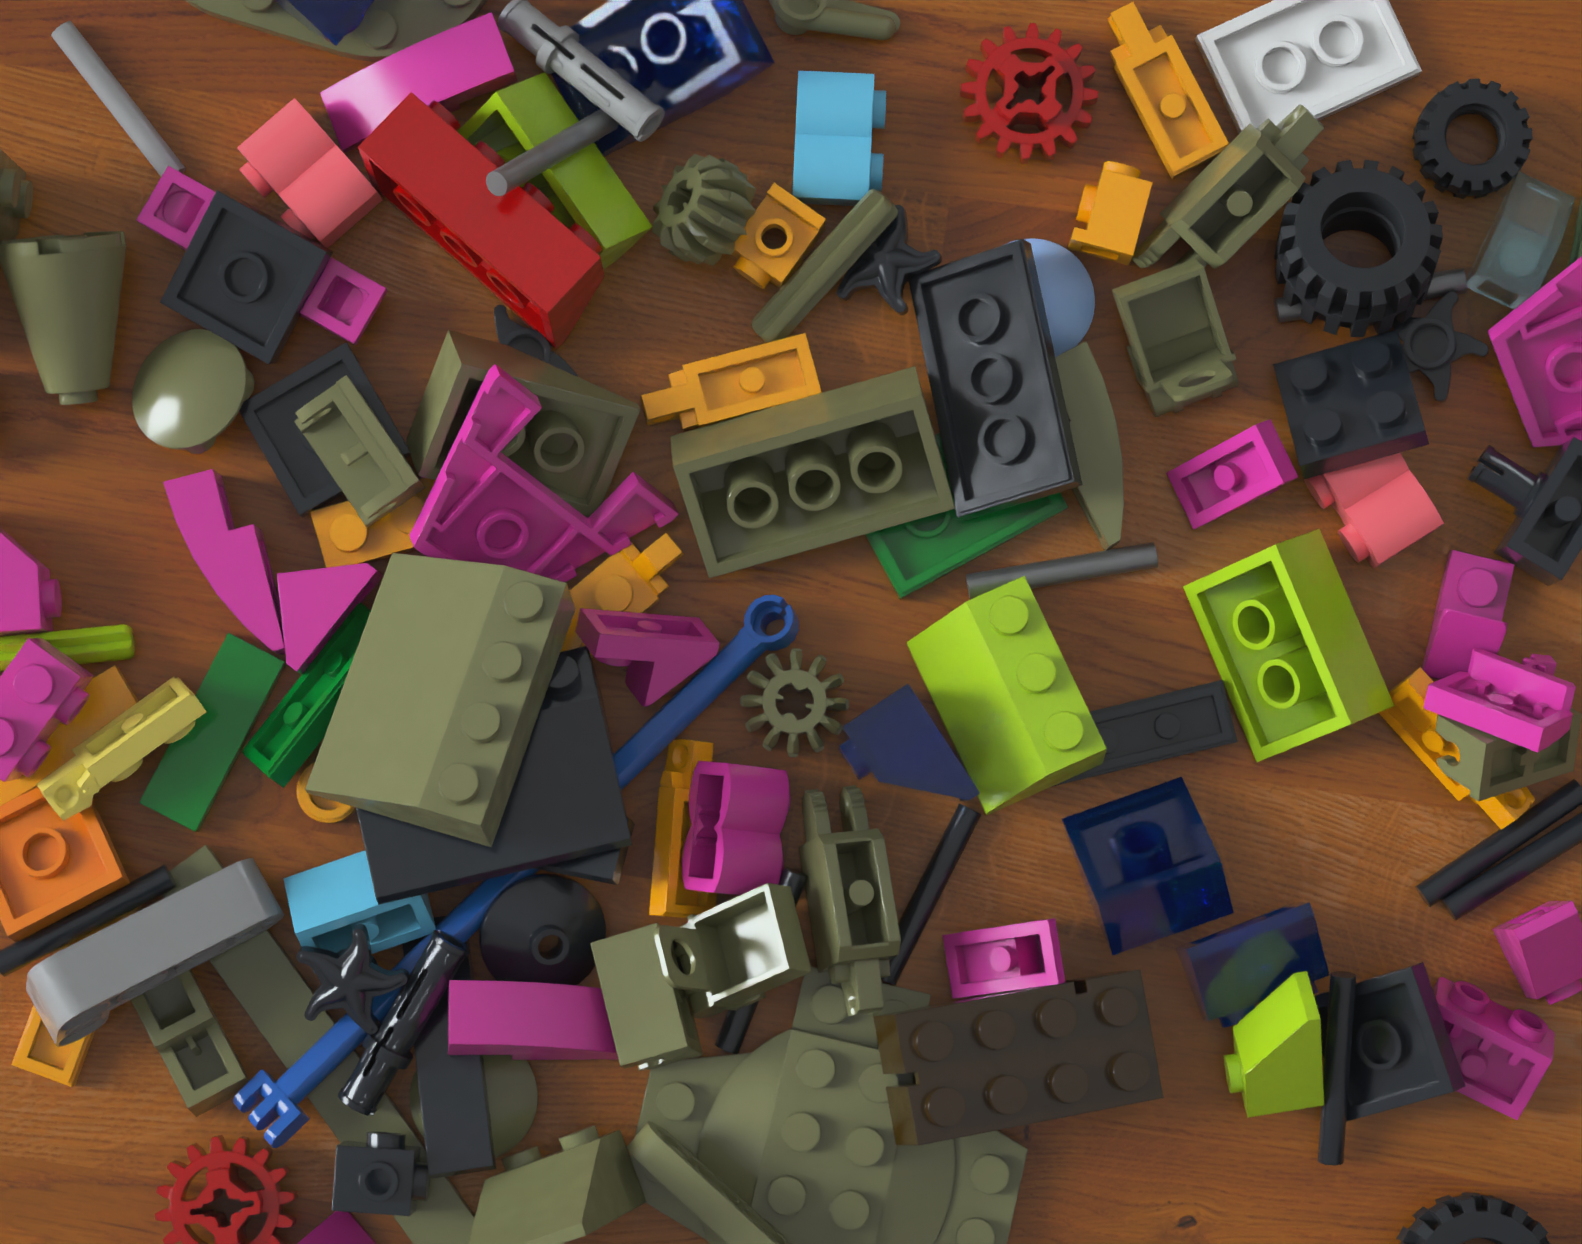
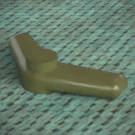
M768 0L775 11L776 24L782 31L791 35H800L808 30L876 40H888L897 32L900 26V19L895 13L850 0Z

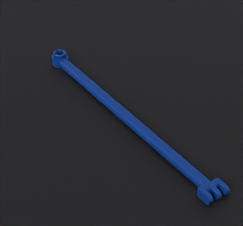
M764 595L755 599L748 606L744 616L745 626L614 753L621 791L766 650H781L788 647L795 640L799 631V619L791 605L787 604L784 598L777 595ZM779 619L785 621L784 628L778 634L773 636L766 635V628L770 622ZM533 868L483 880L436 925V930L449 933L465 943L480 929L483 917L496 896L515 881L535 875L539 869ZM431 934L426 935L390 971L404 968L410 975L429 943ZM401 987L386 994L374 996L373 1014L380 1024L399 994ZM346 1013L277 1081L269 1073L261 1069L238 1091L233 1098V1103L241 1112L245 1113L253 1109L264 1098L250 1113L248 1120L257 1130H263L280 1116L265 1132L264 1138L272 1148L282 1146L310 1119L298 1104L363 1042L368 1033L358 1026Z

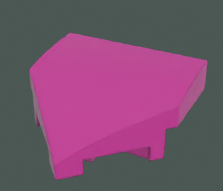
M1473 648L1468 672L1458 671L1428 684L1423 708L1538 753L1556 742L1570 730L1573 717L1570 710L1576 686L1572 682L1554 676L1557 663L1550 655L1531 654L1530 658H1523L1522 664L1484 649Z

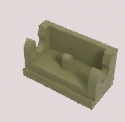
M347 375L295 413L298 419L294 422L367 528L426 488Z
M1571 708L1570 711L1573 717L1570 730L1556 742L1538 753L1438 714L1436 731L1446 741H1451L1458 747L1460 762L1454 756L1446 755L1437 758V764L1445 775L1470 790V797L1477 801L1574 771L1582 714Z
M658 923L590 943L619 1063L624 1069L638 1066L639 1071H644L703 1055L690 1001L686 1000L684 989L672 988L664 979L654 939V930L656 927L661 926ZM673 941L671 944V956L677 968L683 973L681 963L676 959L674 951L676 943Z

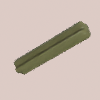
M871 189L852 208L752 319L751 326L759 337L767 343L787 338L896 218L898 209L887 196L876 189Z

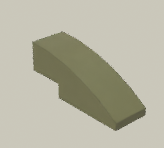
M1087 341L1055 358L1083 484L1071 490L1105 551L1115 547L1121 540L1124 508L1123 459L1116 418L1106 385Z
M192 969L131 999L187 1108L196 1117L233 1098L250 1081Z

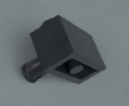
M1573 437L1560 445L1544 473L1540 471L1537 475H1534L1494 450L1495 448L1491 445H1488L1478 458V465L1476 467L1473 466L1467 480L1477 483L1514 506L1513 514L1516 515V518L1494 553L1547 586L1561 581L1582 549V441Z

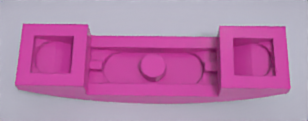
M167 166L136 221L186 251L216 192L174 168ZM331 257L302 307L300 316L357 345L388 290Z

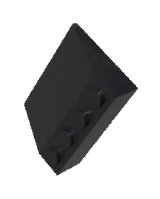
M586 646L563 651L559 654L492 847L356 808L378 905L632 845L601 689L590 651Z

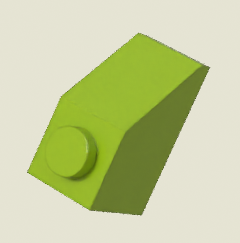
M1298 972L1291 975L1233 1026L1234 1054L1224 1055L1225 1074L1230 1094L1241 1092L1248 1118L1324 1106L1321 1019L1308 972Z

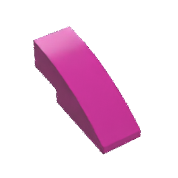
M491 12L394 53L320 92L340 147L343 153L358 148L410 92L415 94L427 106L435 100L451 113L461 109L459 103L515 83L518 80Z
M214 469L164 481L163 484L175 521L195 562L216 594L240 622L269 649L279 655H284L285 645L280 600L262 530L254 524L235 529L222 475Z
M449 980L448 1055H512V1060L618 1059L601 988L537 982Z

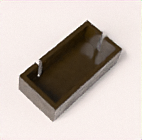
M1141 970L1110 972L1065 981L1066 983L1013 990L873 1016L883 1074L915 1073L916 1084L886 1087L896 1145L919 1146L1164 1098Z

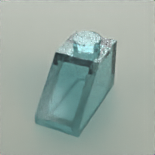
M1519 171L1506 193L1467 276V288L1511 309L1517 308L1540 289L1559 249L1575 197Z

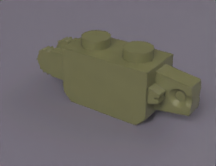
M1301 104L1277 126L1269 118L1258 128L1249 124L1160 213L1165 220L1137 247L1132 260L1141 269L1148 268L1157 262L1182 237L1191 248L1171 267L1192 259H1196L1203 267L1209 264L1213 269L1226 263L1300 189L1306 178L1300 171L1309 161V158L1303 151L1324 129L1323 124Z
M856 785L842 787L841 794H839V808L843 832L837 833L831 832L826 797L823 795V791L821 792L819 789L805 790L801 807L804 817L806 843L799 847L802 872L808 876L805 883V891L818 973L829 972L832 984L841 983L848 1016L876 1013V1011L884 1008L881 978L890 976L889 960L899 955L901 943L885 839L879 828L869 829L867 810L864 805L865 799L863 798L861 788H857Z

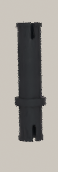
M442 930L433 931L431 939L411 971L407 983L401 987L399 994L377 1032L372 1035L367 1034L363 1040L362 1045L366 1050L346 1084L338 1093L339 1099L344 1104L367 1116L371 1114L373 1116L398 1070L408 1068L413 1059V1054L410 1052L431 1014L438 1006L441 997L449 985V980L453 979L464 958L470 953V948L461 940Z

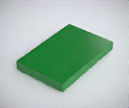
M938 433L935 437L952 494L941 436ZM1059 492L967 521L957 517L955 508L864 535L901 600L1065 511L1068 506Z

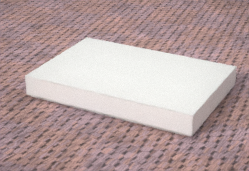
M1274 0L1207 30L1195 38V42L1239 134L1249 124L1258 128L1268 118L1277 126L1299 104L1307 108L1318 120H1322L1419 76L1422 72L1389 0Z

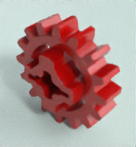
M1036 23L1029 24L1025 38H1017L1010 26L1004 27L1002 33L1003 44L998 47L994 42L985 38L981 42L980 50L986 60L982 62L977 59H968L965 71L977 80L962 83L960 86V96L975 102L963 110L964 122L980 120L982 125L976 133L975 140L979 144L989 140L991 137L998 140L996 157L1000 159L1012 147L1019 149L1021 164H1028L1034 149H1040L1045 159L1051 161L1055 157V142L1060 141L1063 145L1072 149L1078 140L1072 129L1073 125L1088 129L1093 117L1087 111L1081 109V106L1096 104L1098 99V91L1083 87L1084 83H1087L1094 77V66L1084 65L1078 67L1076 65L1083 49L1082 46L1078 43L1067 50L1062 49L1059 46L1062 31L1057 28L1045 40L1039 38ZM1032 54L1046 59L1042 63L1022 62L1017 56ZM991 74L996 77L995 81L1002 88V98L993 109H990L986 95V86ZM1065 78L1068 80L1071 91L1070 107L1066 114L1062 111L1063 106L1055 99L1056 89ZM1045 80L1041 88L1038 105L1035 101L1028 99L1022 104L1018 102L1012 107L1017 97L1019 83L1029 89L1035 84L1039 86ZM1016 124L1036 125L1041 132L1027 134L1011 130V128Z
M218 1135L211 1138L209 1154H206L204 1149L195 1143L186 1148L191 1162L189 1165L176 1160L169 1163L167 1169L177 1180L175 1184L157 1186L156 1193L163 1198L170 1199L169 1207L155 1213V1220L162 1222L171 1221L174 1229L163 1239L164 1244H175L179 1241L183 1244H208L199 1238L191 1228L190 1224L199 1223L214 1235L215 1244H245V1239L247 1238L246 1225L254 1215L268 1212L264 1227L249 1244H286L276 1231L278 1227L286 1228L295 1225L297 1218L283 1212V1204L298 1198L297 1191L281 1190L279 1181L284 1179L290 1170L287 1166L279 1167L273 1171L268 1167L267 1163L273 1152L271 1148L266 1147L254 1156L249 1153V1137L242 1136L234 1144L233 1150H229L223 1135ZM235 1164L241 1165L253 1172L264 1187L253 1188L242 1180L238 1175V1168ZM207 1167L206 1187L198 1197L185 1199L187 1190L194 1177ZM223 1189H226L229 1199H239L240 1202L252 1200L254 1202L232 1214L230 1222H227L224 1212H214L213 1209L200 1210V1208L222 1197Z

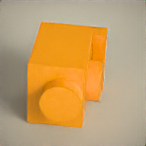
M1104 162L1098 185L1094 186L1085 183L1076 220L1087 223L1086 230L1074 227L1068 250L1129 265L1134 254L1153 182L1139 179L1141 171L1135 167L1118 162Z
M773 183L767 191L766 197L756 209L755 214L747 221L744 227L747 235H740L735 241V249L732 255L738 260L733 268L751 283L762 289L769 282L780 289L799 268L826 230V219L782 187ZM772 228L782 230L787 237L785 244L779 249L767 248L762 242V236L767 230Z

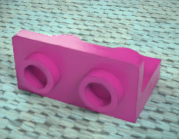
M1439 977L1433 987V992L1465 1083V1087L1457 1090V1092L1518 1120L1553 1060L1554 1031L1549 1029L1541 1018L1529 1011L1522 1009L1512 1011L1491 1001L1482 989L1469 982L1457 981L1454 983L1444 977Z

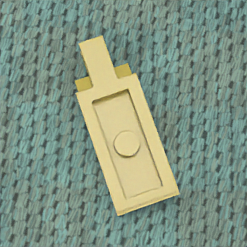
M173 676L73 748L72 751L76 756L38 782L37 786L53 810L64 821L90 807L93 795L98 793L100 788L110 781L118 782L132 775L141 766L143 757L161 744L174 743L186 736L195 726V720L207 711L179 677L175 678Z

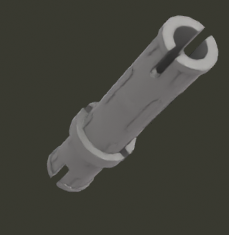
M512 0L503 9L498 18L497 26L501 31L508 33L536 56V65L547 74L556 72L587 97L590 102L598 106L628 130L639 142L649 138L659 127L665 115L664 109L659 105H655L624 80L616 71L608 67L578 43L579 34L569 26H557L532 6L528 0Z

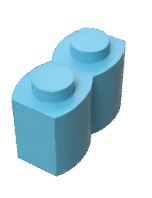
M798 70L793 196L804 204L855 206L869 190L876 189L882 192L884 154L871 153L872 128L885 129L886 91L874 90L875 74Z

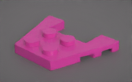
M1581 256L1487 331L1533 448L1562 445L1573 437L1582 441Z
M494 364L489 369L409 536L413 547L426 557L505 565L561 582H567L577 576L576 568L604 552L611 556L631 545L630 537L655 523L661 528L673 521L679 513L670 499L633 471L590 517H585L501 452L503 448L541 410L542 406L535 394Z

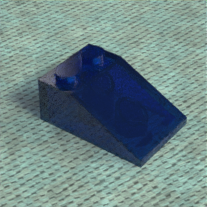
M610 0L570 27L579 34L578 43L608 67L616 71L624 80L655 105H659L664 109V118L656 130L726 96L775 63L743 0ZM556 72L551 73L565 102L579 121L600 110L598 106L590 102L587 97ZM619 124L616 130L594 143L605 157L637 140Z

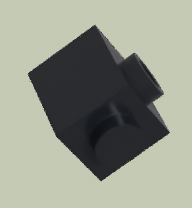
M367 1132L366 1143L343 1141L336 1146L332 1211L411 1216L416 1212L417 1201L427 1202L429 1195L430 1176L427 1162H420L421 1147L405 1146L406 1134L392 1132Z

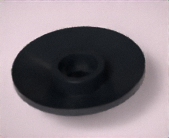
M549 873L531 875L507 886L490 904L480 927L479 945L481 955L487 969L496 981L577 985L596 966L590 943L606 938L605 918L595 897L585 886L574 879ZM548 935L558 936V943L554 948L546 952L538 950L539 943L544 937Z

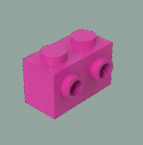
M28 638L0 676V779L3 782L17 780L22 774L27 778L31 777L48 756L52 747L46 741L60 722L66 726L70 724L90 696L84 689L94 675L43 638Z

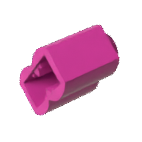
M698 761L689 791V814L692 825L686 837L682 856V877L685 889L742 895L766 883L779 885L784 868L780 832L784 826L791 801L786 770Z

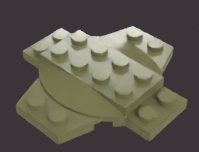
M811 967L812 972L803 977L792 1028L770 1038L752 1053L688 1058L650 1069L635 1136L648 1121L663 1128L790 1244H1007L1028 1152L1026 1147L998 1130L919 1146L896 1145L886 1087L916 1084L915 1073L883 1074L873 1016L929 1006L931 994L882 983L884 1008L871 1014L848 1016L841 983L832 984L829 972L818 973V968ZM632 1155L630 1156L647 1204L706 1239L709 1244H727L649 1173Z

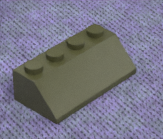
M915 366L670 436L673 468L709 578L955 509Z

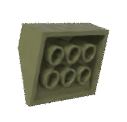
M392 553L306 785V792L492 847L576 609L567 583L505 565Z

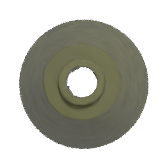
M124 231L85 232L84 235L63 236V234L7 240L0 243V264L45 393L59 394L61 405L98 401L97 390L110 387L127 246Z

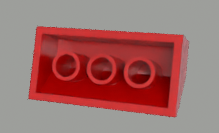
M410 92L358 146L371 185L382 197L531 328L540 332L548 343L557 350L566 341L605 277L602 260L598 255L602 251L601 246L580 225L574 223L568 229L551 214L555 209L552 202L529 182H526L522 188L518 186L503 196L492 194L486 185V176L491 171L504 165V160L486 143L479 141L473 146L457 131L461 128V125L439 102L433 100L427 106L415 94Z

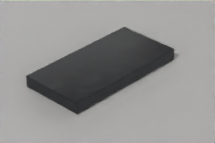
M1020 239L920 274L909 276L908 281L957 517L967 521L1082 486L1031 243Z

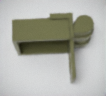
M1196 259L1112 289L1130 346L1126 348L1137 382L1145 390L1148 404L1155 417L1171 411L1174 414L1183 411L1187 405L1209 397L1212 399L1222 396V392L1239 386L1232 362L1236 360L1235 353L1229 348L1205 269Z
M766 883L701 914L687 916L689 923L680 927L661 925L654 930V939L664 979L670 987L684 989L686 1000L690 1001L694 1018L711 1017L723 1012L725 1009L739 1010L766 998L765 992L812 972L790 886ZM673 941L676 942L677 947L674 951L677 961L681 962L683 973L677 968L671 956V944Z

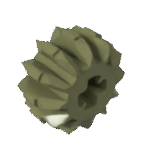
M694 154L688 159L685 167L677 165L674 168L671 181L668 185L661 186L663 189L661 200L653 206V211L658 216L653 223L652 232L660 237V245L669 249V253L685 262L690 260L696 264L703 262L714 266L720 260L722 254L732 255L735 249V241L740 235H747L744 227L747 220L756 211L750 204L755 197L756 188L747 181V175L740 172L738 166L723 158L717 159L711 155L702 157Z
M793 648L791 650V670L783 671L779 658L774 653L767 655L765 658L766 663L774 677L769 681L762 674L753 670L747 675V680L752 685L764 690L763 696L748 694L740 698V705L748 709L763 708L764 713L751 718L745 723L748 732L758 731L769 723L773 728L765 737L763 748L772 751L776 747L781 734L788 735L787 753L790 758L798 757L800 751L798 736L805 734L814 752L822 751L824 749L823 741L815 729L820 725L834 735H839L843 729L838 721L825 715L826 710L841 712L849 709L848 699L826 697L827 692L839 688L844 683L843 676L840 673L834 674L820 682L817 677L827 663V659L822 655H818L813 660L808 672L801 670L803 656L800 648ZM792 686L798 694L808 691L812 695L814 703L806 704V710L810 711L809 715L797 720L791 712L784 715L778 712L776 702H784V697L780 695V692L785 688Z

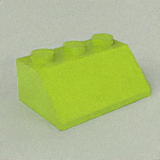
M543 72L495 92L457 132L473 146L479 141L486 143L507 163L579 122V120L547 74ZM595 143L590 144L527 181L537 187L552 202L555 209L551 214L568 229L574 223L580 225L599 243L602 251L598 255L601 257L603 269L618 260L653 227Z
M1320 529L1275 544L1183 586L1256 762L1344 728L1394 706Z
M1025 576L964 602L907 642V647L986 816L1103 764L1107 748Z

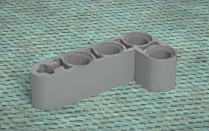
M247 858L42 960L28 972L26 991L57 1047L65 1046L100 1028L108 1020L110 1010L259 935L279 922L284 917V913L254 859Z

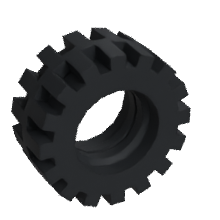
M1468 79L1465 83L1459 84L1457 81L1448 85L1427 103L1414 128L1412 139L1415 140V147L1413 148V155L1415 161L1419 160L1422 166L1419 171L1425 179L1430 177L1436 183L1434 188L1442 193L1445 190L1453 192V197L1464 199L1467 196H1474L1477 199L1486 197L1494 191L1497 192L1518 174L1530 153L1529 143L1533 136L1532 128H1528L1527 120L1530 118L1526 108L1520 109L1516 101L1519 98L1512 91L1506 94L1500 90L1501 84L1494 81L1483 84L1480 83V79ZM1475 114L1490 121L1496 130L1498 138L1497 150L1493 157L1485 163L1476 165L1463 163L1455 158L1448 149L1446 141L1447 128L1452 120L1461 115Z

